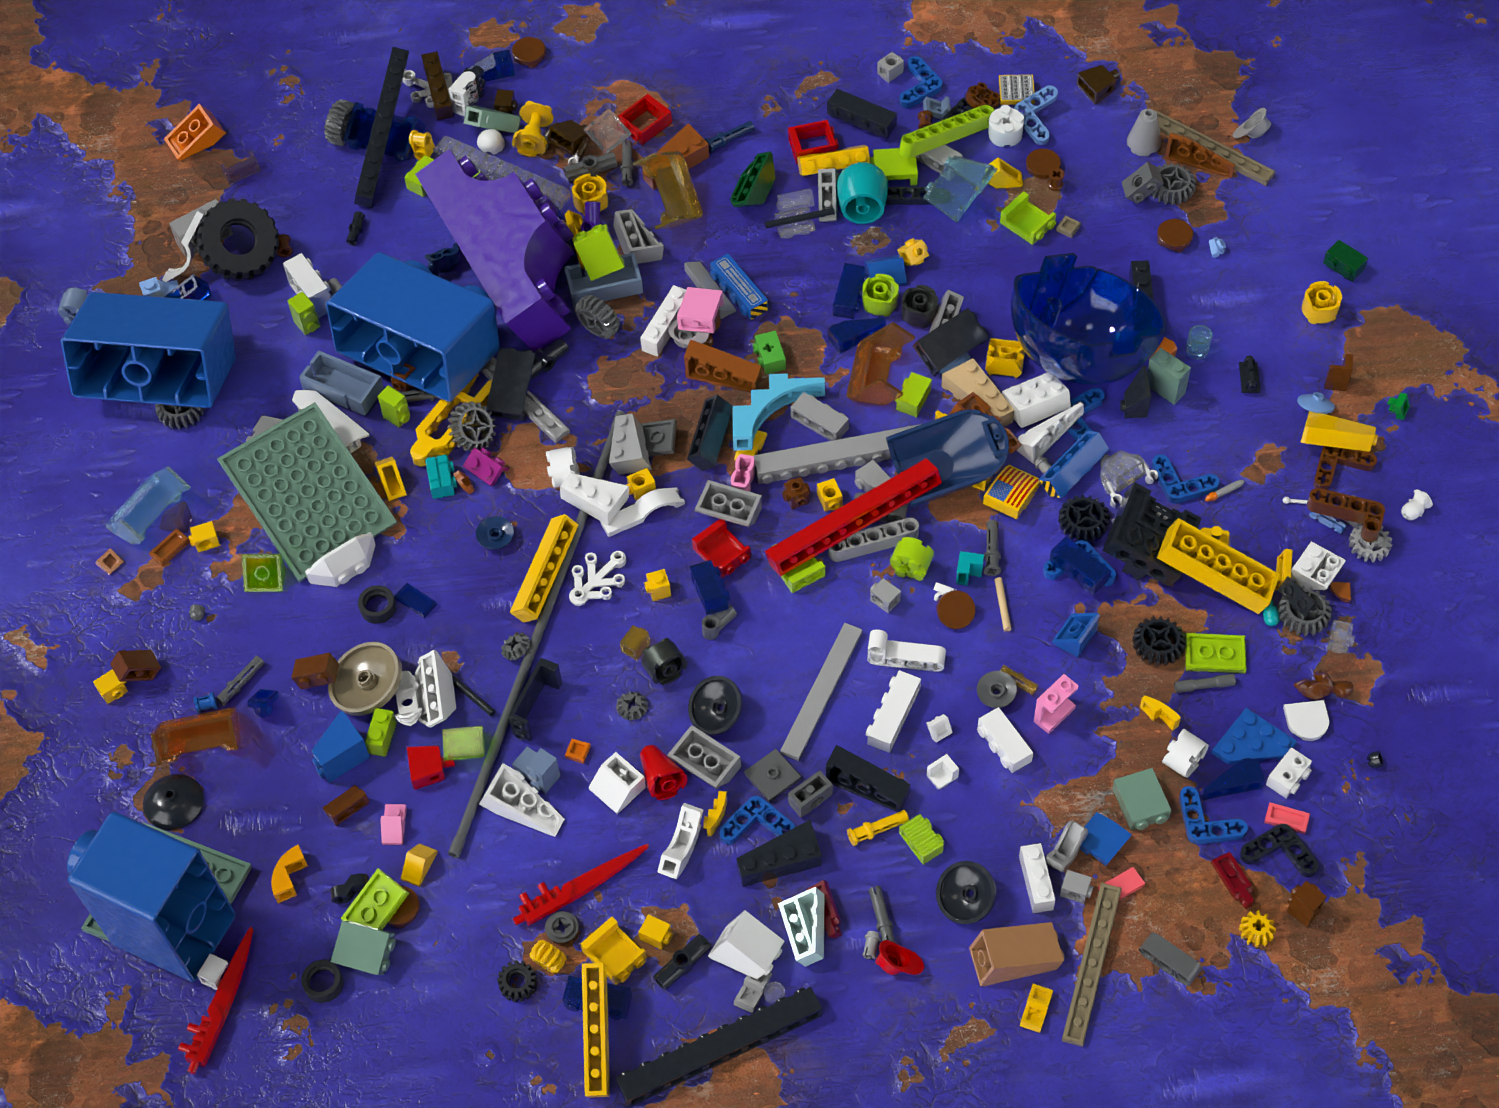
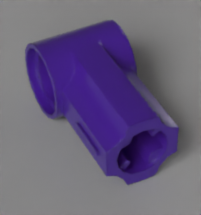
M585 202V221L581 225V232L590 231L599 224L603 225L600 221V202Z

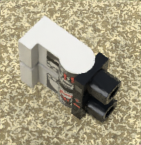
M477 65L472 69L466 67L464 73L449 88L454 113L465 117L466 106L476 103L479 97L482 98L484 95L483 88L486 84L485 80L481 78L484 73L482 67Z

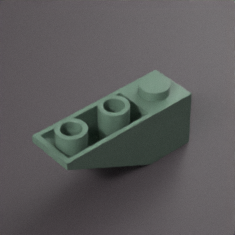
M471 105L466 106L464 123L515 133L519 131L521 116Z

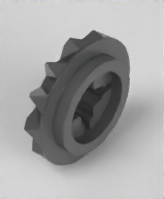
M516 632L514 636L509 635L508 640H503L504 645L501 646V654L507 660L519 659L530 647L529 637L523 632L520 634Z
M630 690L626 694L622 693V696L617 699L616 709L622 718L637 720L647 712L648 702L645 695L640 694L639 691L632 692ZM635 700L636 706H632V708H630L629 710V705L627 703H632V701Z
M564 911L552 914L545 924V932L548 938L557 944H566L571 939L574 940L575 935L578 933L577 919L571 913ZM560 921L564 927H567L564 934L560 930H556L559 929Z

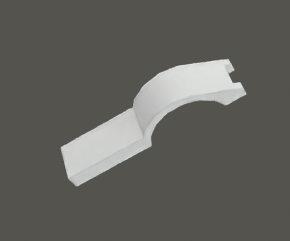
M200 208L196 212L181 241L187 252L185 265L177 269L169 268L162 279L164 282L184 272L192 263L194 249L191 241L207 211Z
M677 488L653 490L643 495L634 505L618 511L608 525L602 521L600 523L607 536L610 537L643 523L649 513L657 508L667 505L677 508L684 505L685 501L680 499Z

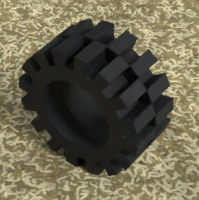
M518 960L514 961L515 964L509 962L507 963L508 967H502V972L499 971L498 973L499 978H497V982L503 997L506 996L507 1000L510 1001L512 999L513 1002L517 1003V999H520V1002H524L523 998L526 997L528 1000L530 994L535 993L534 988H537V979L531 965H526L524 961H521V964H519ZM514 975H522L525 978V983L520 988H513L509 984L510 979Z

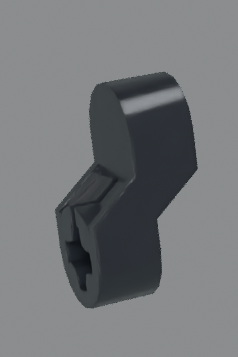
M362 873L350 875L345 884L336 885L331 888V901L337 904L350 902L356 893L361 892L369 881V876Z

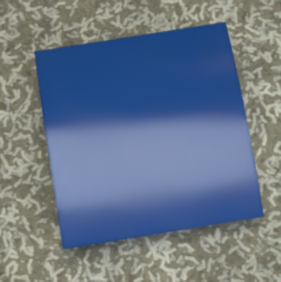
M1096 812L1084 826L1088 829V834L1082 842L1080 850L1086 855L1090 853L1106 866L1132 834L1108 817Z

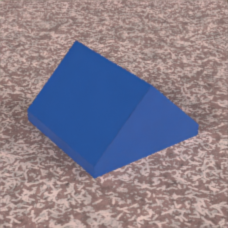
M895 255L864 261L868 278L875 277L876 274H886L893 277L898 286L907 285L902 256Z
M1071 613L1052 643L1078 658L1098 629L1099 613Z

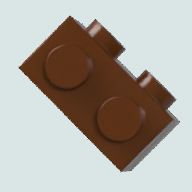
M152 650L118 651L110 663L119 682L153 680L161 668Z
M330 652L295 659L291 678L301 690L335 683L339 663Z
M1305 881L1302 886L1298 884L1291 892L1292 896L1287 902L1289 903L1287 912L1308 927L1320 913L1327 896L1321 892L1318 886Z

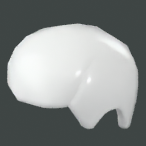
M488 129L482 131L478 136L477 145L482 152H491L495 155L503 150L505 140L497 130Z

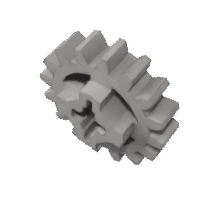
M1359 524L1357 529H1353L1349 537V547L1353 548L1352 554L1358 553L1357 558L1364 557L1365 562L1368 559L1375 562L1376 558L1381 561L1383 556H1388L1392 547V538L1388 537L1389 531L1383 532L1384 527L1382 526L1377 540L1371 542L1370 545V542L1362 539V525Z

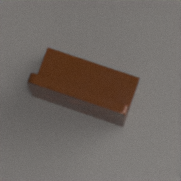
M1345 354L1342 366H1329L1324 389L1346 391L1353 370V355Z
M354 785L325 805L323 810L334 825L338 826L368 805L369 800L366 793Z

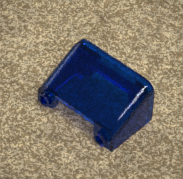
M358 102L354 104L343 141L351 149L358 150V148L367 150L376 110L371 107L364 108V104ZM394 115L385 155L395 157L396 160L401 162L409 160L413 154V149L409 143V135L412 130L424 133L426 124L417 117Z

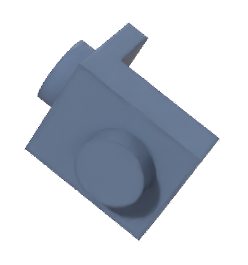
M947 96L942 102L929 97L923 100V110L932 112L933 117L941 120L951 109L950 100Z

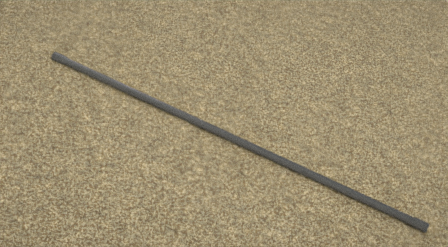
M617 411L610 433L592 478L602 480L610 459L616 416L626 415L623 411ZM582 510L579 511L576 523L579 524L545 600L530 640V647L524 655L457 834L450 846L448 855L453 858H459L463 850L467 833L510 723L509 715L521 694L587 520L588 513Z

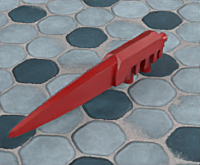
M649 844L642 845L603 863L563 884L561 890L558 886H555L549 891L545 882H542L538 885L541 896L538 895L535 899L530 900L527 892L522 893L519 897L524 905L518 907L521 914L512 918L514 924L517 926L525 921L530 926L582 897L634 861L648 849Z
M251 926L237 948L208 1007L209 1017L202 1016L200 1025L189 1023L187 1031L196 1033L192 1038V1045L181 1042L178 1047L179 1051L186 1053V1062L190 1063L187 1072L195 1074L199 1066H206L228 1016L248 957L254 931Z

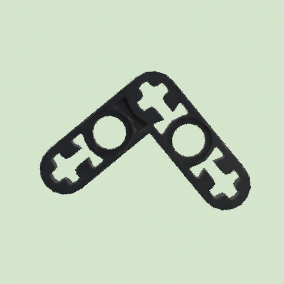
M1279 824L1244 844L1240 851L1241 861L1246 864H1254L1281 848L1298 872L1304 877H1313L1319 867L1315 857L1287 824ZM1280 831H1281L1282 833H1285V832L1287 833V836H1286V837H1285L1284 835H1282V836H1280V837L1277 839V841H1276L1275 838L1279 836ZM1269 840L1272 843V847L1264 848L1261 845V841ZM1292 846L1299 847L1301 854H1293L1290 848ZM1257 847L1258 850H1256V851L1254 852L1253 857H1252L1251 855H1248V856L1245 855V854H1246V851H1248V852L1250 853V852L1254 851L1255 848ZM1305 863H1306V865H1308V866H1309V865H1312V869H1311V870H1310L1309 868L1305 869V868H1304Z

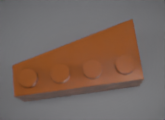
M688 123L642 165L643 180L653 190L708 159V143Z
M690 339L684 355L686 378L750 393L751 390L758 389L762 377L761 365Z

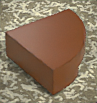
M459 470L455 472L454 476L460 486L469 495L473 493L474 487L470 478Z
M1331 582L1329 585L1330 591L1340 598L1341 601L1350 603V583Z

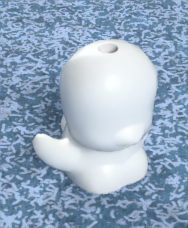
M1418 489L1414 490L1413 499H1409V502L1401 509L1402 516L1406 520H1414L1419 516L1421 517L1424 509L1433 506L1432 500L1427 493Z

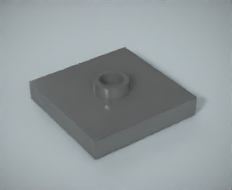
M675 419L641 423L649 457L674 454L677 421Z
M774 749L744 771V775L769 803L801 780V776L777 749Z

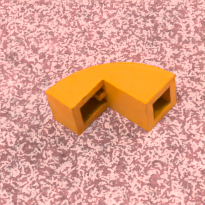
M299 845L289 849L279 859L273 870L271 886L277 903L297 895L289 874L308 866Z

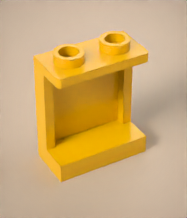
M610 917L581 943L582 952L593 963H604L607 966V977L615 986L619 982L623 983L626 981L630 973L635 968L639 969L642 967L647 959L646 951L643 948L640 949L618 927V922L613 917Z

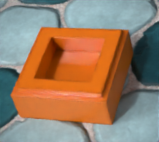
M571 739L565 753V759L584 764L591 744Z

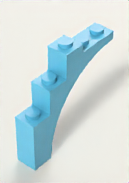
M769 374V389L751 390V405L733 406L734 451L752 450L755 435L764 420L783 406L795 402L803 392L814 397L825 396V377L788 379V374Z

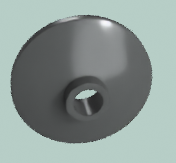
M992 671L986 673L977 684V695L980 701L988 707H1006L1016 697V683L1005 672ZM998 690L1001 693L996 695L993 692Z

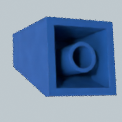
M343 711L336 716L311 750L314 756L312 762L316 767V772L321 779L325 777L328 783L370 758L363 738Z

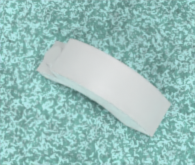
M686 803L682 805L672 841L661 856L658 873L674 879L681 875L697 842L701 829L700 822L703 809Z

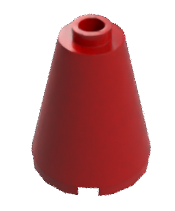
M648 745L642 749L640 759L651 796L656 797L657 800H667L678 794L677 790L681 787L683 789L686 786L687 775L656 745Z

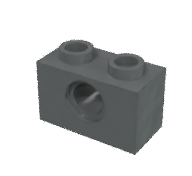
M1146 162L1122 181L1126 198L1137 204L1164 184L1159 168L1149 162Z
M819 770L788 793V804L802 818L833 795V784Z

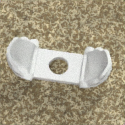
M402 671L401 682L394 694L397 697L399 711L394 716L400 723L408 726L416 723L422 712V708L418 707L416 695L418 682L410 671ZM406 699L413 700V703L409 706L402 705Z

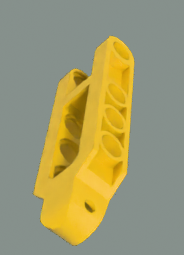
M477 374L451 402L441 399L416 428L418 440L410 449L415 465L426 466V458L449 455L458 444V442H452L453 435H448L452 432L451 429H448L440 439H433L429 436L434 431H437L440 423L445 418L447 419L450 411L460 402L468 403L472 401L474 403H481V407L486 406L492 380H489L473 398L467 394L479 376ZM466 414L462 419V424L465 422Z

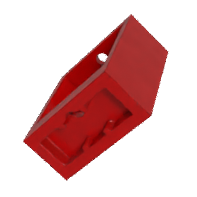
M646 94L618 115V126L621 131L629 134L634 141L644 145L672 123V114L668 108L651 95ZM648 111L657 120L641 131L631 122Z
M828 120L788 127V141L796 165L798 164V156L835 152L836 149H839L838 140L833 137V126L829 125ZM825 135L828 145L802 150L799 140Z

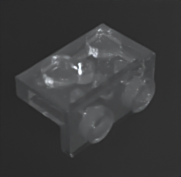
M810 188L777 196V210L783 214L792 213L793 210L797 209L807 210L815 206L812 189Z
M808 207L776 213L775 220L809 213L810 210ZM812 219L777 226L776 229L781 238H791L794 235H806L815 231V225Z

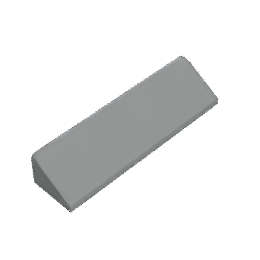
M701 262L684 263L685 272L697 288L721 290ZM724 293V304L719 308L720 319L736 312V309Z

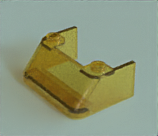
M655 152L633 162V166H643V172L647 177L655 179L666 211L661 213V224L655 226L656 230L672 228L702 217L703 211L685 159L680 152Z

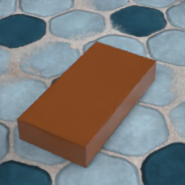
M176 528L149 552V556L163 567L190 543V540Z

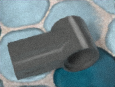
M724 603L713 614L707 615L702 619V635L705 639H716L719 636V631L736 617L737 612L729 603Z

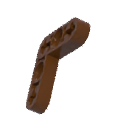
M1323 446L1313 486L1314 488L1328 490L1332 483L1336 464L1363 471H1372L1376 466L1377 457L1367 451ZM1351 454L1354 456V459L1348 460L1344 455ZM1328 464L1332 469L1325 470L1321 465ZM1322 476H1326L1324 484H1321Z

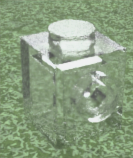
M1333 620L1327 650L1346 654L1348 648L1353 647L1355 636L1352 635L1353 624Z

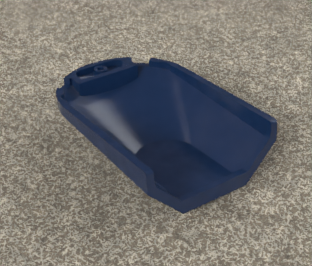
M979 410L958 411L886 437L897 475L926 458L939 470L942 483L910 501L909 503L912 508L991 478L1004 465L1009 450L1008 436L1002 424L992 415L989 416Z

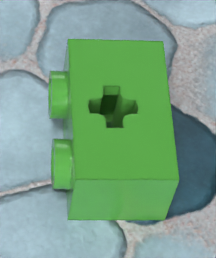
M776 331L755 335V343L752 344L753 351L759 356L757 358L758 365H761L764 374L786 370V359Z

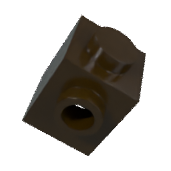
M497 89L494 102L496 111L513 114L514 110H517L514 90Z

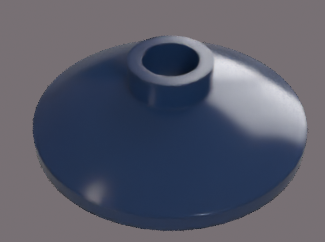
M499 516L486 518L476 529L478 543L490 550L504 548L512 541L514 536L511 522Z

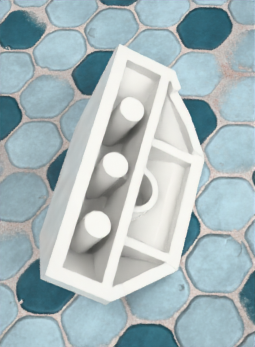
M369 532L356 536L322 556L311 568L305 571L310 584L337 587L345 584L357 574L363 573L370 566L376 545L373 534Z
M432 650L419 658V666L415 672V679L418 682V689L416 690L418 707L422 708L418 721L430 728L446 720L456 709L452 673L436 650Z

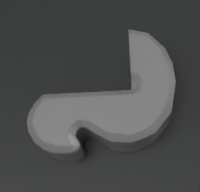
M1073 820L1069 821L1055 849L1047 855L1046 864L1060 872L1066 871L1077 856L1082 842L1086 839L1088 829Z

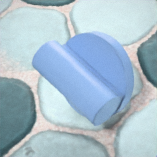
M1215 237L1209 240L1212 257L1216 258L1219 254L1225 252L1226 245L1221 238Z

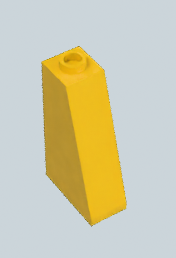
M1309 411L1301 443L1370 452L1371 446L1376 445L1378 435L1375 434L1376 427Z

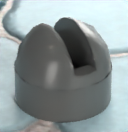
M191 605L189 610L190 617L195 621L203 619L206 608L201 605Z

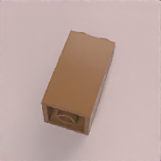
M1052 922L984 929L969 947L980 987L1054 971L1064 962V953L1060 949L1058 934L1054 930Z

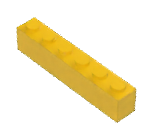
M566 514L551 518L509 612L523 623L538 619L579 524Z
M604 963L582 964L585 1096L588 1098L610 1097L607 966Z

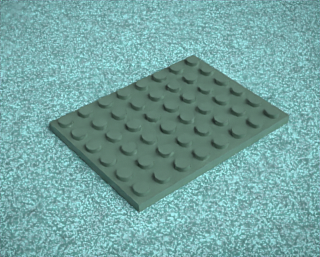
M316 402L217 458L219 464L299 583L307 578L305 571L311 568L322 556L356 536L371 532L373 538L397 524V521Z

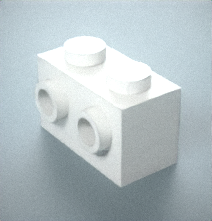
M1291 747L1269 775L1266 785L1287 799L1290 793L1295 794L1301 785L1299 784L1301 779L1306 780L1310 775L1312 761Z

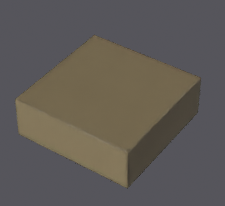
M1065 215L1057 226L1056 231L1072 238L1080 228L1081 222Z

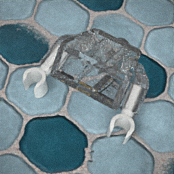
M1121 450L1112 456L1104 454L1100 460L1101 483L1107 495L1110 494L1111 496L1110 505L1113 508L1116 506L1114 500H1118L1120 504L1122 502V496L1116 494L1115 491H1122L1144 475H1146L1145 481L1150 485L1158 478V472L1150 470V466L1139 454H1129Z

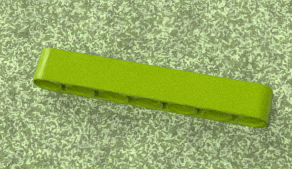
M982 105L905 134L901 138L899 154L904 158H911L989 128L990 115L995 110L989 105Z

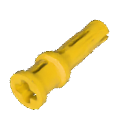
M902 810L872 823L864 822L862 826L855 829L849 828L847 829V835L851 844L856 846L858 842L866 839L871 840L878 833L909 821L907 812Z

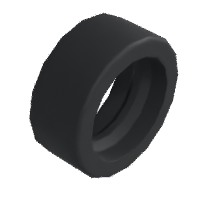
M375 585L366 588L360 594L358 607L366 621L378 624L388 621L394 615L396 601L390 589L385 586ZM375 597H384L388 600L387 607L379 612L368 611L366 604Z
M318 960L309 964L301 977L302 987L308 998L319 1003L330 1002L335 999L342 991L344 985L343 976L339 968L328 960ZM325 970L333 973L335 982L330 989L323 992H315L311 988L310 981L316 973Z

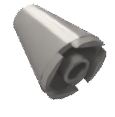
M1144 109L1140 112L1127 137V146L1136 155L1150 156L1151 153L1159 151L1162 140L1157 113L1152 109Z

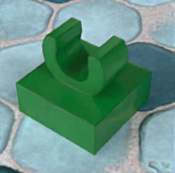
M1400 393L1397 399L1391 397L1388 400L1387 405H1390L1389 411L1396 414V419L1404 420L1410 407L1406 393Z

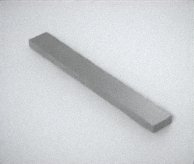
M494 357L480 370L489 380L493 379L497 360ZM528 390L524 405L526 415L557 443L570 433L569 428Z
M844 623L780 750V754L797 761L800 760L862 635V629Z

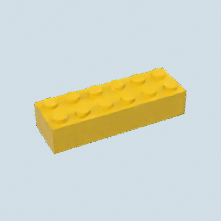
M1179 518L1168 528L1157 559L1257 614L1270 604L1280 576L1279 573Z

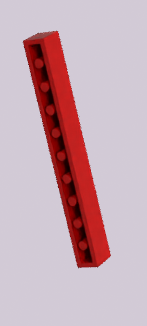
M926 458L765 550L769 565L779 576H782L940 485L942 481L938 468Z

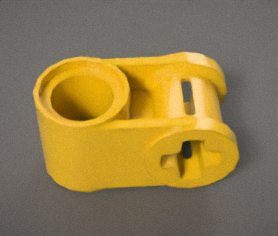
M416 130L411 131L409 143L415 158L421 160L424 155L431 157L435 150L431 134L428 132L418 133Z

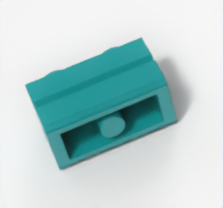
M448 455L426 458L432 498L453 496L455 494L454 488L457 487L456 478L451 475V472H455L453 461L448 460Z

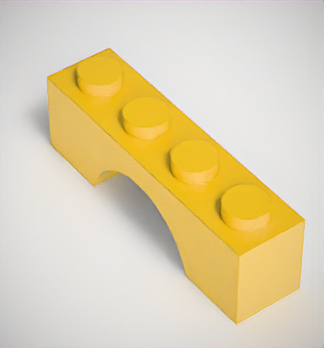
M860 145L835 152L798 156L797 161L799 173L804 176L816 174L818 169L835 168L838 170L858 162L870 163L868 146Z

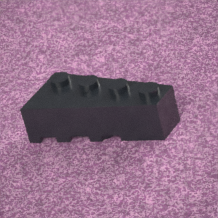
M838 745L835 746L826 763V778L834 786L895 812L902 810L910 794V784L907 781L897 778Z
M811 820L736 858L737 870L742 887L822 866V855Z

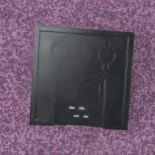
M1134 482L1124 494L1103 551L1126 563L1122 568V572L1132 574L1136 580H1140L1147 574L1171 587L1181 577L1182 572L1157 559L1166 532L1178 518L1198 529L1202 518L1186 509L1181 513L1174 508L1171 510L1156 502L1154 497L1150 496L1151 490Z

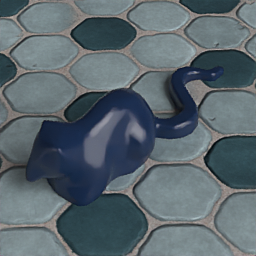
M453 244V248H444L435 253L425 255V259L428 261L427 268L432 274L439 276L440 273L449 272L456 267L459 262L460 253L458 244Z

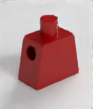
M439 746L407 747L410 777L414 790L444 780V768L455 766L454 756H442Z

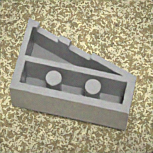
M633 414L620 415L615 418L609 464L618 475L638 472L645 468L652 470L648 458L649 453L646 450L643 427Z

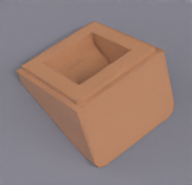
M110 548L95 563L110 575L124 561Z

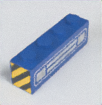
M728 253L710 263L711 271L709 273L711 278L719 283L723 292H727L732 303L738 305L742 315H746L751 321L768 311V299Z
M1086 431L1039 478L1049 497L1062 498L1066 496L1068 491L1080 481L1085 473L1089 472L1092 466L1104 457L1109 448L1100 433Z

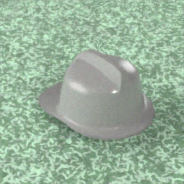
M1260 108L1254 112L1248 120L1234 131L1233 137L1240 138L1244 135L1251 138L1261 137L1271 126V122L1265 116L1266 108Z
M677 320L673 321L668 329L669 335L682 348L688 347L690 339L703 344L709 337V333L679 330Z

